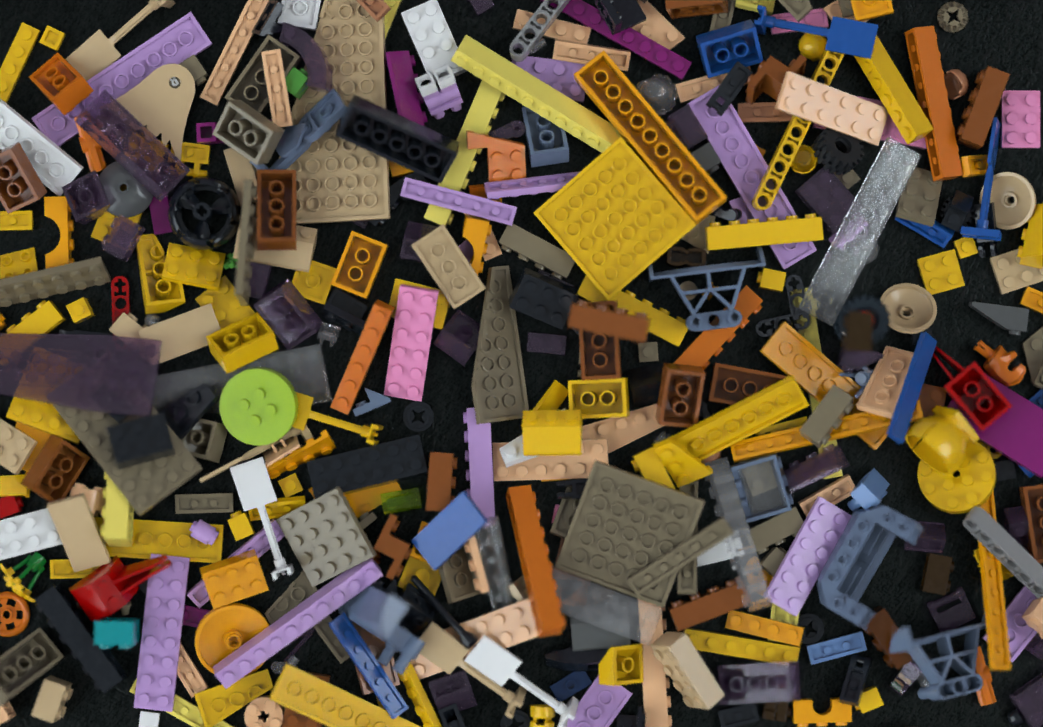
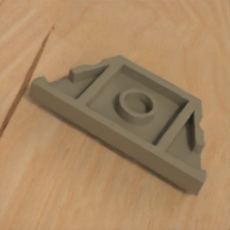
M1043 326L1022 343L1032 384L1043 363Z

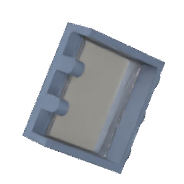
M775 453L730 465L747 523L792 510L790 505L794 504L791 493L787 494L785 487L788 486L785 475L781 476L779 468L783 467L780 456L776 457Z

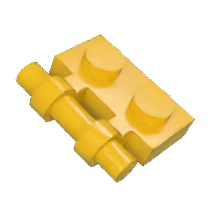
M182 142L181 163L177 160L171 146L170 160L177 161V167L169 166V174H176L177 177H182L183 175L193 176V178L208 176L207 170H201V164L209 165L211 146ZM184 162L194 163V169L183 168Z

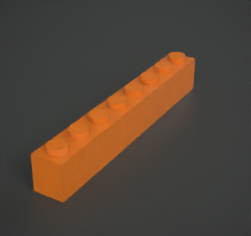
M934 26L914 27L904 33L918 104L933 127V130L925 136L933 182L955 179L963 175L962 164L960 163L959 147L956 142L955 127L951 117L952 111L949 106L948 91L944 81V71L940 60L941 54L937 45V34Z
M531 485L509 487L505 497L537 636L544 637L561 634L566 621L564 615H561V600L556 594L557 582L552 577L553 565L548 560L549 549L543 539L545 532L539 522L541 517L540 510L536 509L535 505L536 493L532 491Z

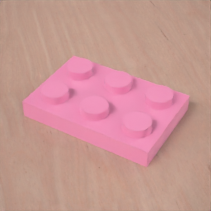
M1004 90L1001 97V148H1040V90Z

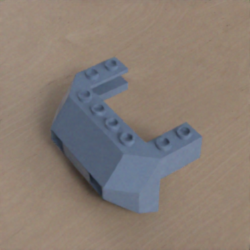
M882 504L875 507L871 506L867 510L862 508L853 511L847 526L816 580L820 603L866 630L870 619L876 613L858 603L896 536L916 545L917 538L925 528Z

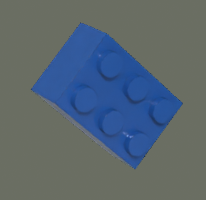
M751 19L696 35L703 68L708 78L728 73L737 61L745 67L763 61L756 27Z

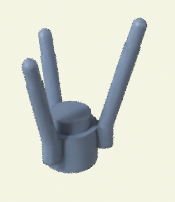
M863 366L864 371L857 373H839L840 376L855 378L856 383L862 386L855 394V398H858L863 393L873 373V370L868 369L866 366Z

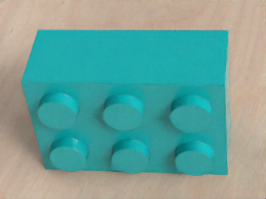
M104 617L94 621V645H99V648L103 649L114 647V645H119L120 649H130L141 641L142 618Z

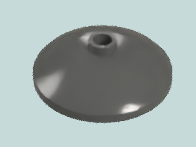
M119 160L111 163L101 172L97 181L96 191L99 202L106 211L118 217L129 218L141 214L149 207L154 197L155 187L151 174L144 166L131 160ZM123 184L127 185V189L125 191H121L120 189L121 185Z

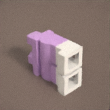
M449 64L433 70L439 88H437L430 72L415 78V82L431 116L434 115L437 120L443 118L445 115L444 111L451 108L452 112L462 109L461 103H463ZM441 73H448L447 76L442 77L440 79L438 78ZM424 80L431 81V83L421 86Z

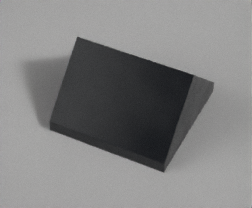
M664 362L626 370L634 407L658 402Z

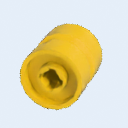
M546 704L530 705V716L533 718L530 721V727H554L555 722L552 721V718L555 717L554 708ZM540 719H545V722L540 723Z

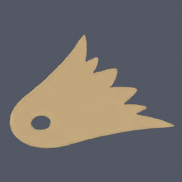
M165 64L154 70L131 90L99 107V109H124L120 117H128L134 114L130 128L138 129L147 125L148 141H152L162 133L163 146L165 147L170 140L174 154L179 163H181L183 135L194 99L195 81L190 71L179 64ZM172 77L180 79L181 84L178 88H172L169 85V80Z

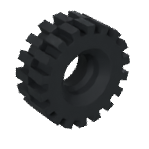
M826 128L814 140L813 150L816 151L814 156L819 158L817 162L824 165L822 168L825 170L827 168L830 169L829 172L832 174L836 171V175H841L842 173L845 175L863 159L864 152L862 150L864 146L860 145L861 140ZM836 145L840 146L843 152L839 151Z

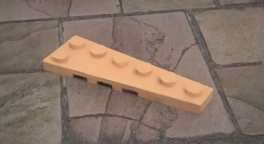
M637 0L646 16V21L630 28L669 50L685 40V37L648 1L644 3L641 0Z
M658 403L630 411V416L610 417L584 425L582 440L608 439L609 454L665 426L659 425L655 418Z

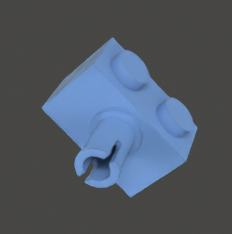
M873 468L860 479L850 493L853 499L847 503L850 510L856 511L861 506L867 510L871 506L879 505L882 501L881 499L888 493L886 489L890 484Z

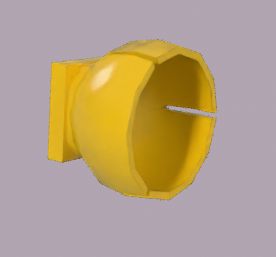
M936 405L932 410L935 416L921 418L911 425L905 440L910 449H913L912 451L925 464L943 475H951L959 469L965 459L966 443H975L979 436L958 410Z

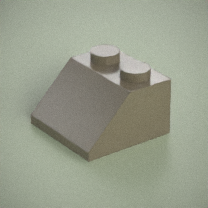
M200 419L189 433L180 440L193 457L219 463L228 430L224 424Z

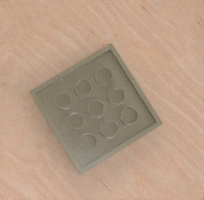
M340 486L276 519L312 587L377 555Z

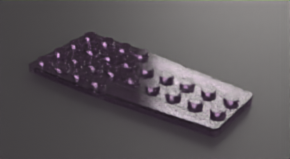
M0 333V395L92 412L140 417L151 416L162 342L161 340L109 335Z

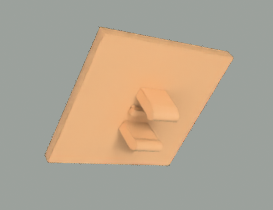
M292 436L285 441L283 438H280L281 443L276 446L274 443H271L272 448L263 453L267 467L301 447L298 437L293 438Z

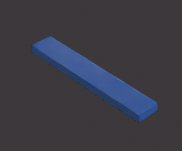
M927 332L920 333L887 431V435L897 443H904L937 341Z
M343 612L327 623L390 717L395 719L409 709L346 613Z

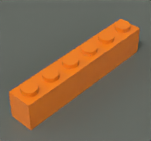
M747 285L744 286L738 294L734 308L742 315L741 323L732 328L703 331L673 364L700 366L705 370L710 364L708 360L713 355L717 357L723 350L721 346L726 341L730 343L736 336L734 332L739 327L743 329L749 322L747 318L752 313L756 315L763 307L760 305L763 300ZM716 317L710 325L717 326L719 319Z
M380 300L374 303L332 401L331 408L346 415L352 410L394 312V306Z

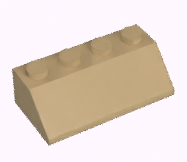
M253 217L254 233L252 236V247H254V258L251 259V262L309 273L317 242V229L296 225V250H257V217ZM241 220L237 231L233 254L234 259H238Z

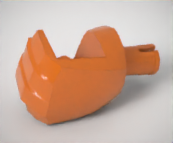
M982 340L977 342V346L975 345L973 349L986 358L983 368L991 378L1006 387L1014 386L1021 382L1026 373L1024 365L1019 364L1012 371L1008 370L1010 362L1018 356L1015 351L1007 352L1002 345L993 350Z

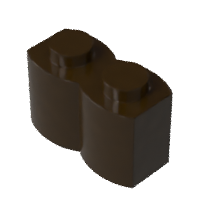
M671 247L666 252V264L672 267L684 265L687 267L705 266L706 251L701 248L686 250L682 247Z

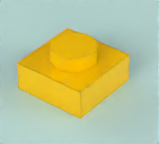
M47 25L39 43L58 51L66 34Z
M964 237L953 241L959 259L979 253L974 238Z
M296 473L278 481L285 497H290L304 490Z

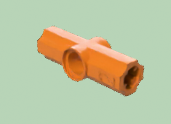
M90 112L75 116L74 120L80 136L79 141L82 151L86 155L91 173L104 170L107 166L101 150L102 145L99 135L95 131Z
M978 646L975 674H979L982 677L983 686L980 690L976 691L980 706H985L997 701L991 684V672L985 663L981 646Z

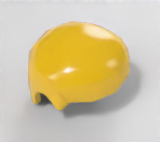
M804 33L799 40V51L807 59L818 61L826 48L827 40L824 36Z
M800 145L791 164L794 172L806 174L816 168L818 157L814 156L815 150L811 146Z

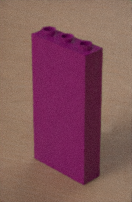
M987 375L1013 407L981 432L965 416L954 401L951 400L947 408L958 410L979 436V441L1039 478H1042V408Z

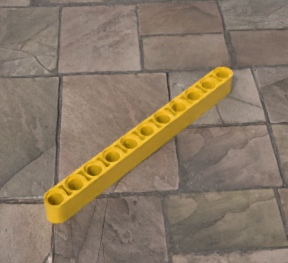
M824 50L811 80L816 81L817 77H822L824 85L829 86L845 54ZM826 59L832 62V69H828L825 66ZM792 116L752 198L754 209L763 211L772 205L811 125L810 121H804L799 117ZM793 128L798 129V138L792 136L791 131ZM784 145H788L791 148L790 155H786L783 152ZM776 162L782 164L783 169L781 172L775 170ZM768 179L774 182L772 190L766 186ZM759 197L765 198L766 205L764 207L758 204Z

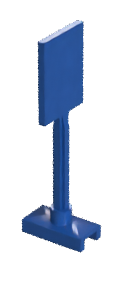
M758 5L757 9L760 17L754 21L757 34L765 35L767 27H777L824 36L828 38L826 51L871 59L879 25L833 16L831 26L827 29L776 19V17L768 15L765 6Z
M997 117L993 118L987 158L988 168L985 174L980 217L977 220L976 227L961 226L960 234L965 238L1001 241L1002 238L1000 230L988 229L989 221L987 220L994 177L993 170H995L1001 124Z

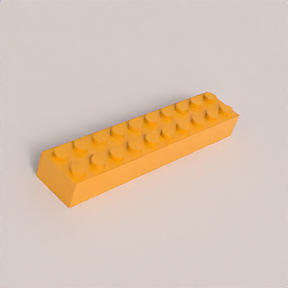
M604 50L574 74V80L696 225L726 202L727 196Z

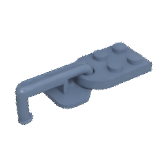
M333 88L302 117L297 125L284 129L275 148L281 158L270 168L264 164L256 165L251 161L250 163L257 170H286L309 149L312 142L319 139L325 132H328L341 119L347 106L339 93Z

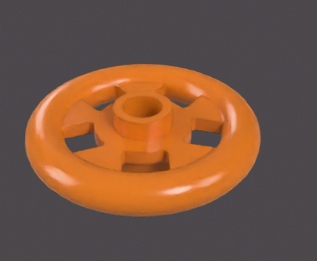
M11 591L0 592V604L2 605L0 608V621L2 622L0 624V636L14 637L22 633L28 626L30 608L27 601ZM8 599L16 601L15 607L7 605ZM17 610L23 611L22 619H17ZM5 611H8L10 613L9 618H6L4 616ZM14 622L15 628L7 630L6 624Z

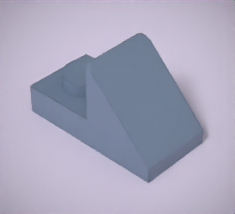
M365 388L370 402L367 403L364 400L355 404L356 408L353 409V412L357 417L392 401L387 396Z

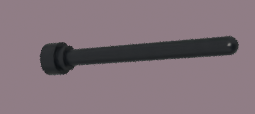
M412 576L411 582L460 636L461 644L466 649L473 646L478 638L473 633L466 632L417 576Z

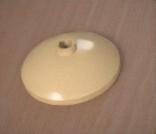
M1002 172L993 177L990 203L994 202L997 228L1010 230L1021 227L1030 220L1035 211L1036 194L1034 188L1025 177L1018 173ZM984 185L980 193V204L982 203ZM1011 196L1014 197V203L1010 202Z
M911 283L896 284L888 288L880 299L881 303L886 305V310L890 314V325L888 326L898 332L906 334L920 333L928 329L935 321L937 315L935 299L921 286Z

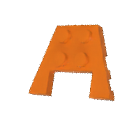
M466 130L467 149L487 148L488 182L526 178L524 143ZM484 184L469 185V194L487 199Z

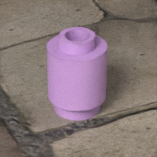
M201 519L199 522L194 521L189 530L192 532L191 536L205 545L209 544L212 546L219 535L215 527Z

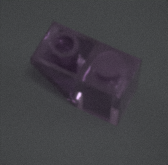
M1023 506L1004 509L1005 530L1027 550L1028 519Z

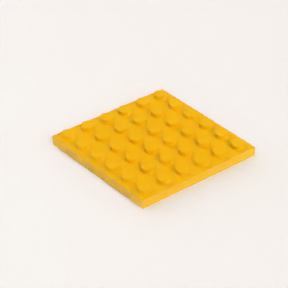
M622 137L616 140L533 212L608 301L696 226V223Z

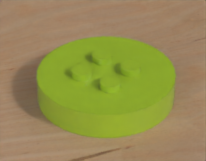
M253 367L235 375L225 385L219 403L221 419L230 434L241 442L256 446L271 444L286 435L296 421L299 408L298 397L291 382L280 372L267 367Z

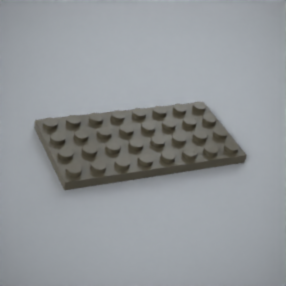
M108 351L46 397L135 511L141 516L203 469L168 425L175 455L118 470L107 427L119 423L93 401L91 397L104 384L109 387L133 410L122 423L158 414V412L110 351Z

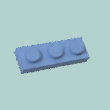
M862 631L806 645L811 665L867 650Z

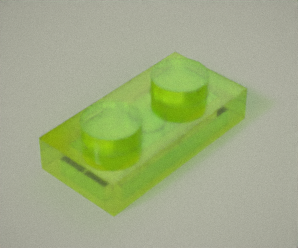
M418 488L380 494L384 514L422 508Z

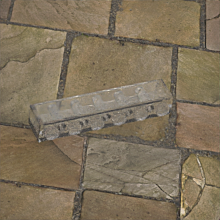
M498 516L488 517L489 522L476 533L483 568L490 590L489 595L493 611L516 602L508 588L512 584V578Z

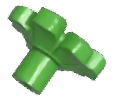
M234 252L226 256L227 259H225L223 265L225 270L229 267L237 269L238 259L233 258Z

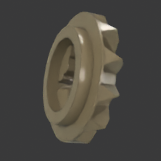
M947 2L939 9L937 15L940 27L947 32L962 30L968 21L967 10L963 7V4L957 2ZM958 11L956 15V18L958 20H953L950 23H948L950 16L948 15L949 12L953 14L954 12Z

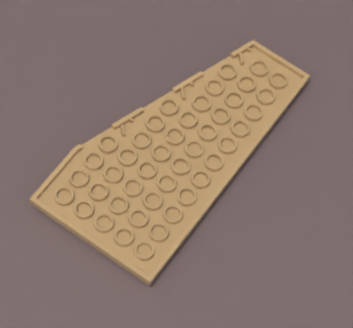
M324 0L316 34L304 70L310 74L308 78L313 82L300 100L296 98L295 105H293L291 111L293 125H297L302 117L333 88L339 93L346 106H348L353 95H356L387 109L384 17L377 22L356 0ZM340 119L328 132H325L319 139L312 142L309 149L286 169L296 170V225L390 219L389 160L337 137L336 131Z

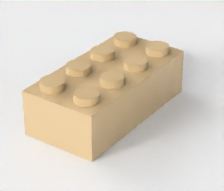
M667 631L650 645L654 650V656L661 661L664 666V672L671 677L673 686L684 697L683 701L688 707L709 710L725 696L686 633Z

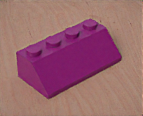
M409 50L385 52L398 115L425 127L424 123L428 122L426 112L421 111L420 104L424 103L421 92H417V84L415 82L418 74H414L412 68L416 66L414 55H410Z

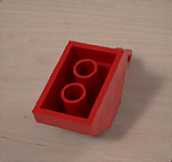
M937 346L935 347V351L942 359L959 373L953 378L935 353H933L932 358L951 380L944 386L945 390L965 416L981 432L1013 407L975 361L964 368Z
M165 554L124 566L116 555L111 559L110 563L100 566L71 586L69 591L92 622L112 615L125 606L138 591L140 583L168 568L172 562L167 560L168 556Z

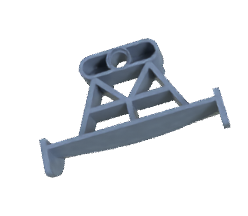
M756 246L758 260L697 266L653 273L651 264L647 267L649 282H653L654 279H670L691 314L685 321L686 328L691 332L732 328L741 323L742 315L734 308L746 268H764L766 262L762 247ZM741 269L737 285L712 288L711 272ZM705 273L707 289L682 291L674 277ZM735 290L731 304L717 292ZM704 293L693 309L686 296ZM709 293L728 309L697 313ZM710 316H717L719 319L717 326L709 324L708 319Z
M368 586L338 608L339 614L345 612L351 621L385 642L384 645L386 646L377 658L378 662L387 667L395 652L398 653L399 651L401 653L394 667H392L394 671L403 675L411 660L414 661L426 644L398 624L409 606L392 594L388 595Z
M985 613L981 623L912 640L908 626L899 629L894 634L890 644V653L908 651L930 683L928 687L919 688L918 697L920 699H930L932 701L946 700L972 693L982 688L983 679L979 674H975L979 633L980 630L986 629ZM965 634L964 650L953 653L950 638ZM937 642L940 657L928 659L920 646ZM963 656V661H961L958 657ZM950 666L961 675L945 680Z

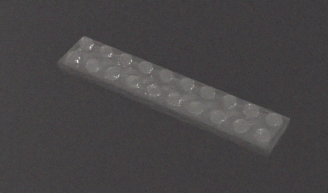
M891 137L886 138L798 307L799 309L833 326L922 155Z

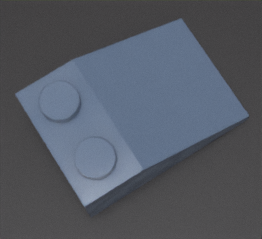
M522 107L531 167L569 162V147L565 130L541 117L531 109Z

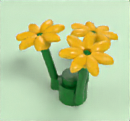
M35 552L32 556L28 555L26 559L13 568L6 569L0 563V568L5 574L3 578L7 582L6 586L12 587V591L32 603L36 602L30 596L31 590L45 569L44 565L47 563L45 558L38 552ZM26 564L27 568L18 577L13 578L12 575L15 571ZM30 570L33 572L37 570L28 588L22 591L24 586L20 584L21 580Z

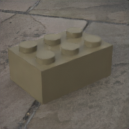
M242 100L228 101L213 131V135L254 164L260 165L269 162L284 130Z

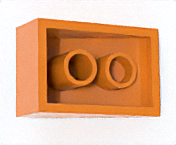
M58 52L29 76L30 80L64 116L94 91L83 76Z

